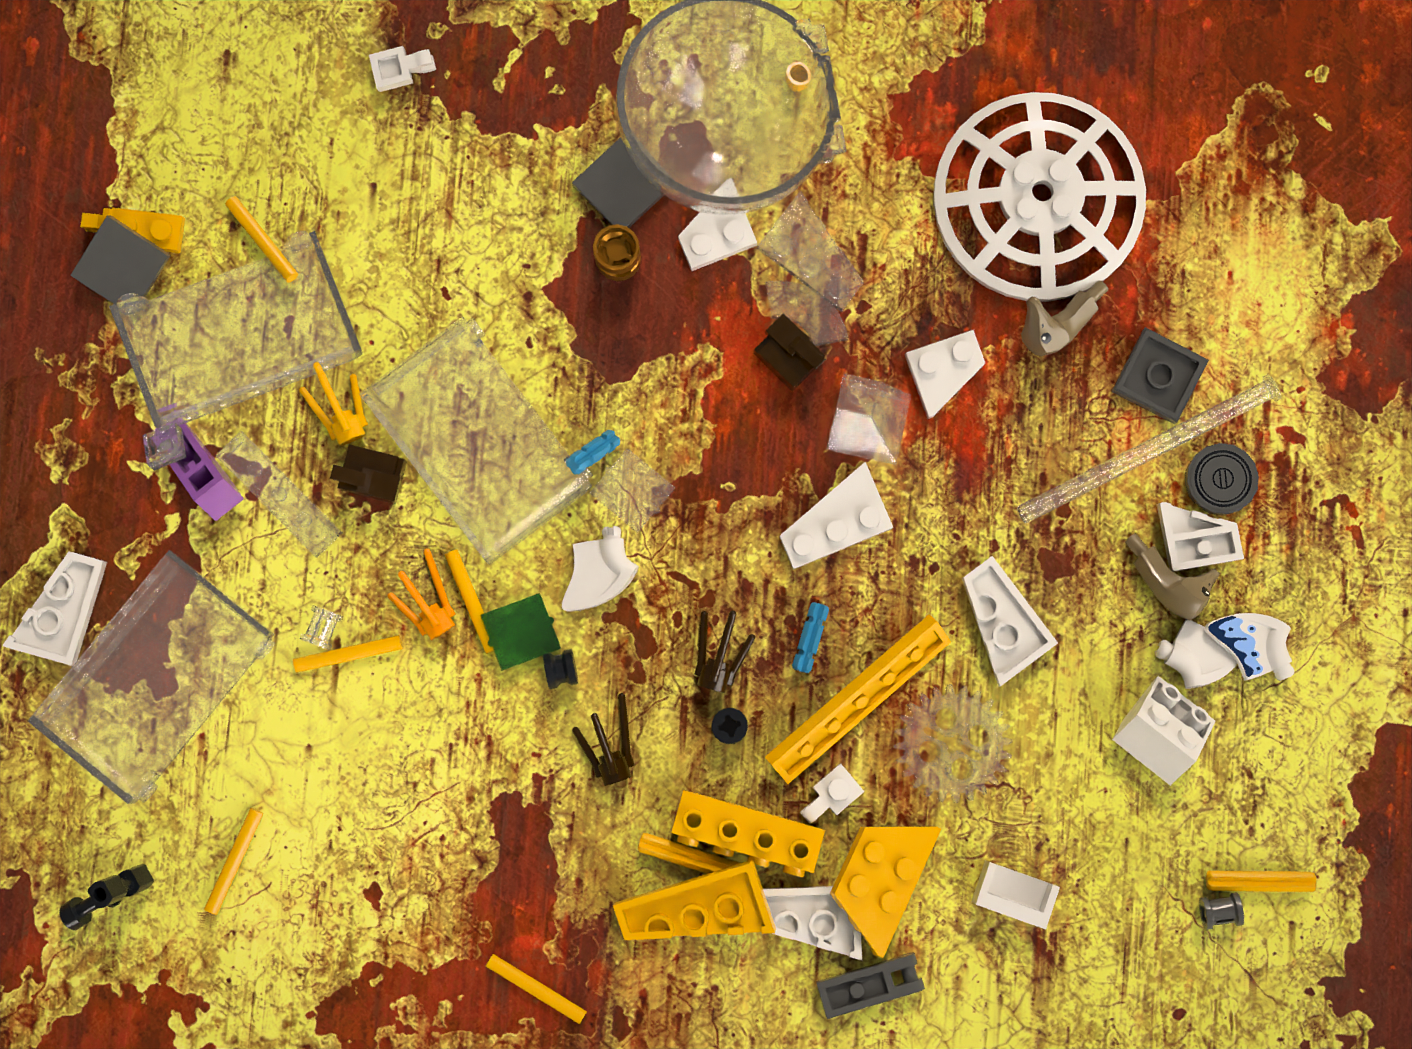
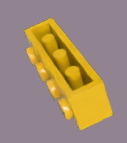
M683 790L671 833L678 835L677 842L698 847L699 841L713 845L712 852L733 857L735 851L749 855L747 861L753 860L756 865L769 867V863L772 861L784 865L783 872L804 878L805 871L814 873L825 830Z

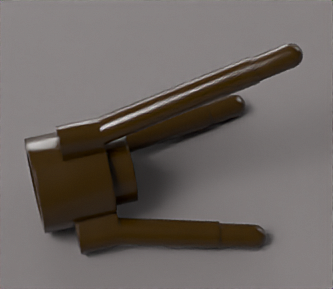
M734 610L729 613L716 659L708 658L707 665L708 613L706 611L701 612L698 663L694 673L699 676L698 686L725 693L727 684L733 686L736 673L755 640L754 634L748 636L728 671L729 664L723 661L737 615Z
M624 693L618 695L623 756H621L619 750L611 752L603 727L596 713L591 715V719L603 755L599 756V760L578 727L572 729L578 743L593 766L596 778L602 777L604 786L632 777L629 767L635 765L630 749L628 715Z

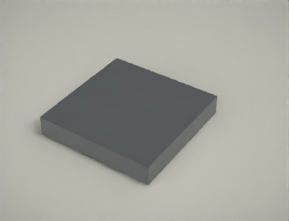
M624 135L572 182L573 187L610 225L619 224L628 228L672 188V184Z
M108 215L70 276L125 312L134 315L171 255L113 216Z
M1145 327L1111 392L1176 424L1209 360Z

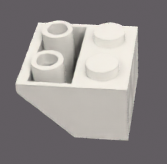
M1157 676L1125 716L1112 740L1171 786L1197 761L1215 724V720L1204 709L1196 706L1183 696L1175 686L1168 684L1161 677Z

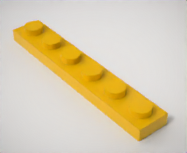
M930 614L927 615L765 756L766 760L787 784L794 780L951 643L939 623Z

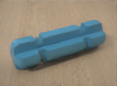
M613 430L605 431L601 436L596 437L581 447V450L571 454L566 459V466L571 468L573 474H580L587 467L592 466L605 457V454L615 450L620 445V437H617Z
M816 602L810 604L807 614L809 620L805 621L797 647L799 653L795 654L792 668L796 671L809 673L812 670L814 663L812 657L813 654L816 655L824 629L822 623L826 621L829 607Z

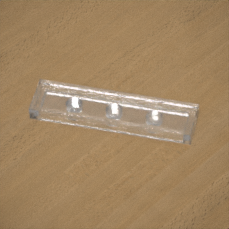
M240 431L215 455L316 558L343 533L243 431Z

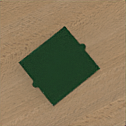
M540 593L480 615L489 637L487 645L493 648L501 671L541 657L543 654L561 649L552 626L554 619L549 617Z

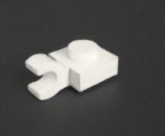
M400 46L369 55L376 87L379 92L413 84L411 73H427L436 70L434 58L430 54L429 49L407 55L404 47Z
M839 764L812 787L819 796L800 813L808 823L814 822L828 808L835 815H838L858 798L864 790L842 764Z

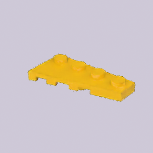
M753 860L615 902L613 905L624 940L672 938V936L706 937L712 934L744 935V933L753 932L768 934L776 932V927Z

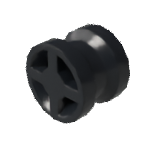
M572 649L564 650L562 654L555 656L551 653L543 654L549 689H555L562 683L578 684L577 669Z
M735 708L720 710L712 721L714 736L725 744H735L741 741L748 730V722L745 715Z

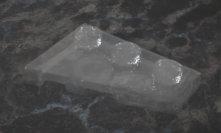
M800 191L757 245V249L840 312H843L863 286L864 281L842 249L832 239L826 230V226L820 217H817L807 203L808 200Z

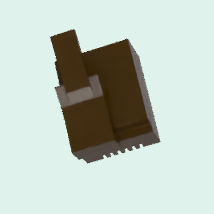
M784 313L765 331L767 337L753 352L792 392L826 360L825 355L810 341V337L801 331Z
M349 444L343 467L333 464L330 479L339 481L337 488L341 491L396 504L407 461L398 456Z

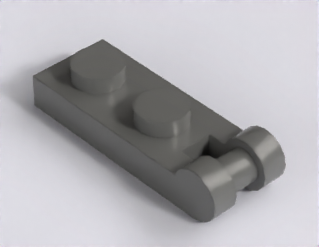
M915 953L903 954L890 960L816 981L826 1018L830 1019L924 990L923 980L921 977L918 978L914 966L917 964ZM901 970L904 982L894 985L891 973Z

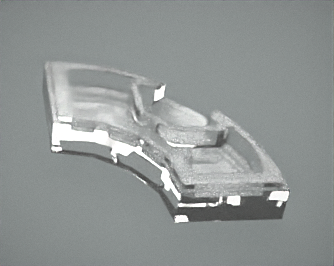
M765 282L772 319H778L784 313L792 322L799 324L808 333L811 342L815 346L848 340L847 329L840 314L821 295L809 289V287L795 282Z

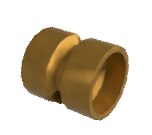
M616 224L601 229L596 235L593 251L600 273L607 279L622 281L632 277L638 271L641 263L639 240L635 233L626 226Z

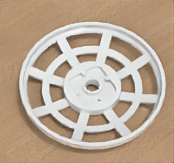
M1030 92L1012 95L992 102L974 113L959 127L948 142L938 164L934 181L933 206L937 227L945 246L954 260L970 277L986 288L1006 297L1027 301L1030 297L1034 296L1040 302H1049L1073 297L1079 290L1083 292L1088 291L1098 280L1103 282L1122 264L1134 247L1142 228L1146 210V186L1142 167L1134 148L1124 133L1109 117L1091 105L1072 97L1055 93ZM1040 101L1055 102L1074 107L1089 114L1096 121L1083 133L1065 123L1043 120ZM1019 103L1026 104L1028 121L1007 127L991 139H988L974 129L981 120L1000 109ZM1107 129L1116 137L1126 152L1133 169L1135 181H1115L1114 173L1107 157L1095 143ZM1044 131L1061 133L1073 138L1077 142L1063 155L1057 151L1046 149ZM1024 132H1030L1031 151L1014 158L1000 147L1003 142L1011 137ZM964 139L980 150L970 170L967 190L946 193V179L949 166L957 147ZM1087 151L1092 154L1098 163L1104 181H1084L1076 164ZM991 158L1004 168L1005 172L1000 180L999 187L979 189L981 171L987 159ZM1038 184L1046 185L1051 191V198L1047 201L1037 200L1033 196L1032 188ZM1105 195L1102 216L1097 226L1094 227L1080 214L1085 196ZM1116 195L1136 196V209L1132 226L1124 243L1117 250L1103 235L1108 229L1114 214ZM999 202L1007 222L996 234L984 218L980 207L981 203ZM969 206V212L975 227L988 243L974 260L964 250L955 236L949 221L947 208ZM1071 225L1085 238V240L1073 248L1055 253L1054 234L1063 231ZM1018 230L1030 235L1039 236L1040 254L1021 251L1010 246L1007 242ZM1093 246L1108 261L1101 269L1085 279L1069 285L1056 287L1055 265L1074 260L1088 252ZM998 253L1018 263L1040 266L1041 288H1030L1012 284L992 275L985 268Z

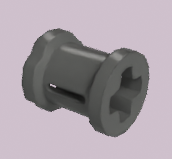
M1237 892L1231 893L1230 897L1212 900H1208L1206 897L1199 898V910L1204 929L1210 930L1213 929L1214 925L1235 923L1236 926L1244 925L1243 906Z

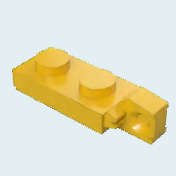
M114 207L112 209L104 208L103 215L82 213L80 227L84 228L86 232L96 233L106 216L111 215L164 251L172 253L181 252L185 218L183 216Z

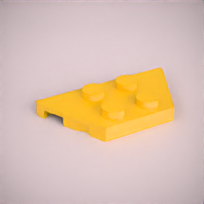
M936 826L860 827L830 895L838 906L847 913L848 920L856 931L862 934L871 947L870 950L873 955L880 958L884 957L941 828Z

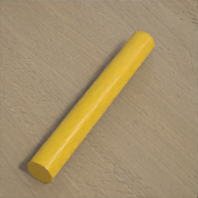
M236 196L229 198L225 203L226 207L286 282L294 281L298 277V272Z
M458 550L446 553L444 556L485 653L488 654L498 650L499 646Z
M400 635L299 657L293 659L295 672L298 673L403 649Z
M250 808L204 907L205 911L215 915L218 914L262 819L263 812Z
M495 954L489 959L486 965L487 968L578 1024L581 1023L587 1012L586 1010Z

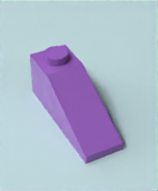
M178 412L149 434L194 502L215 521L244 499L226 472Z

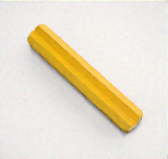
M648 833L641 835L638 844V851L706 874L741 864Z
M1209 870L1206 873V887L1211 891L1314 892L1316 890V875L1313 872Z

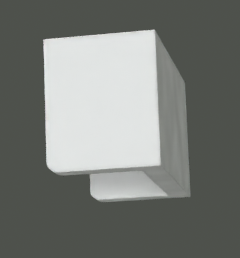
M985 860L971 902L1046 929L1060 887Z

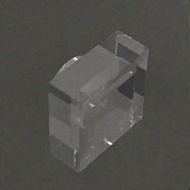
M176 422L143 435L146 464L154 471L186 458L183 431Z

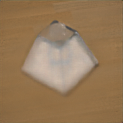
M844 373L826 449L896 465L911 395L880 381Z

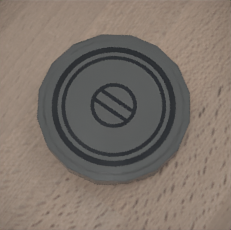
M1218 443L1207 446L1192 458L1186 468L1185 486L1188 496L1202 510L1209 514L1224 516L1238 512L1252 501L1258 490L1259 475L1255 462L1246 451L1235 445Z

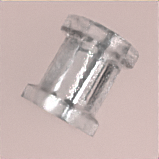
M313 605L311 609L313 616L307 631L302 633L299 639L331 650V637L337 622H342L343 616ZM325 619L326 622L321 632V635L318 636L317 633L319 631L321 623Z

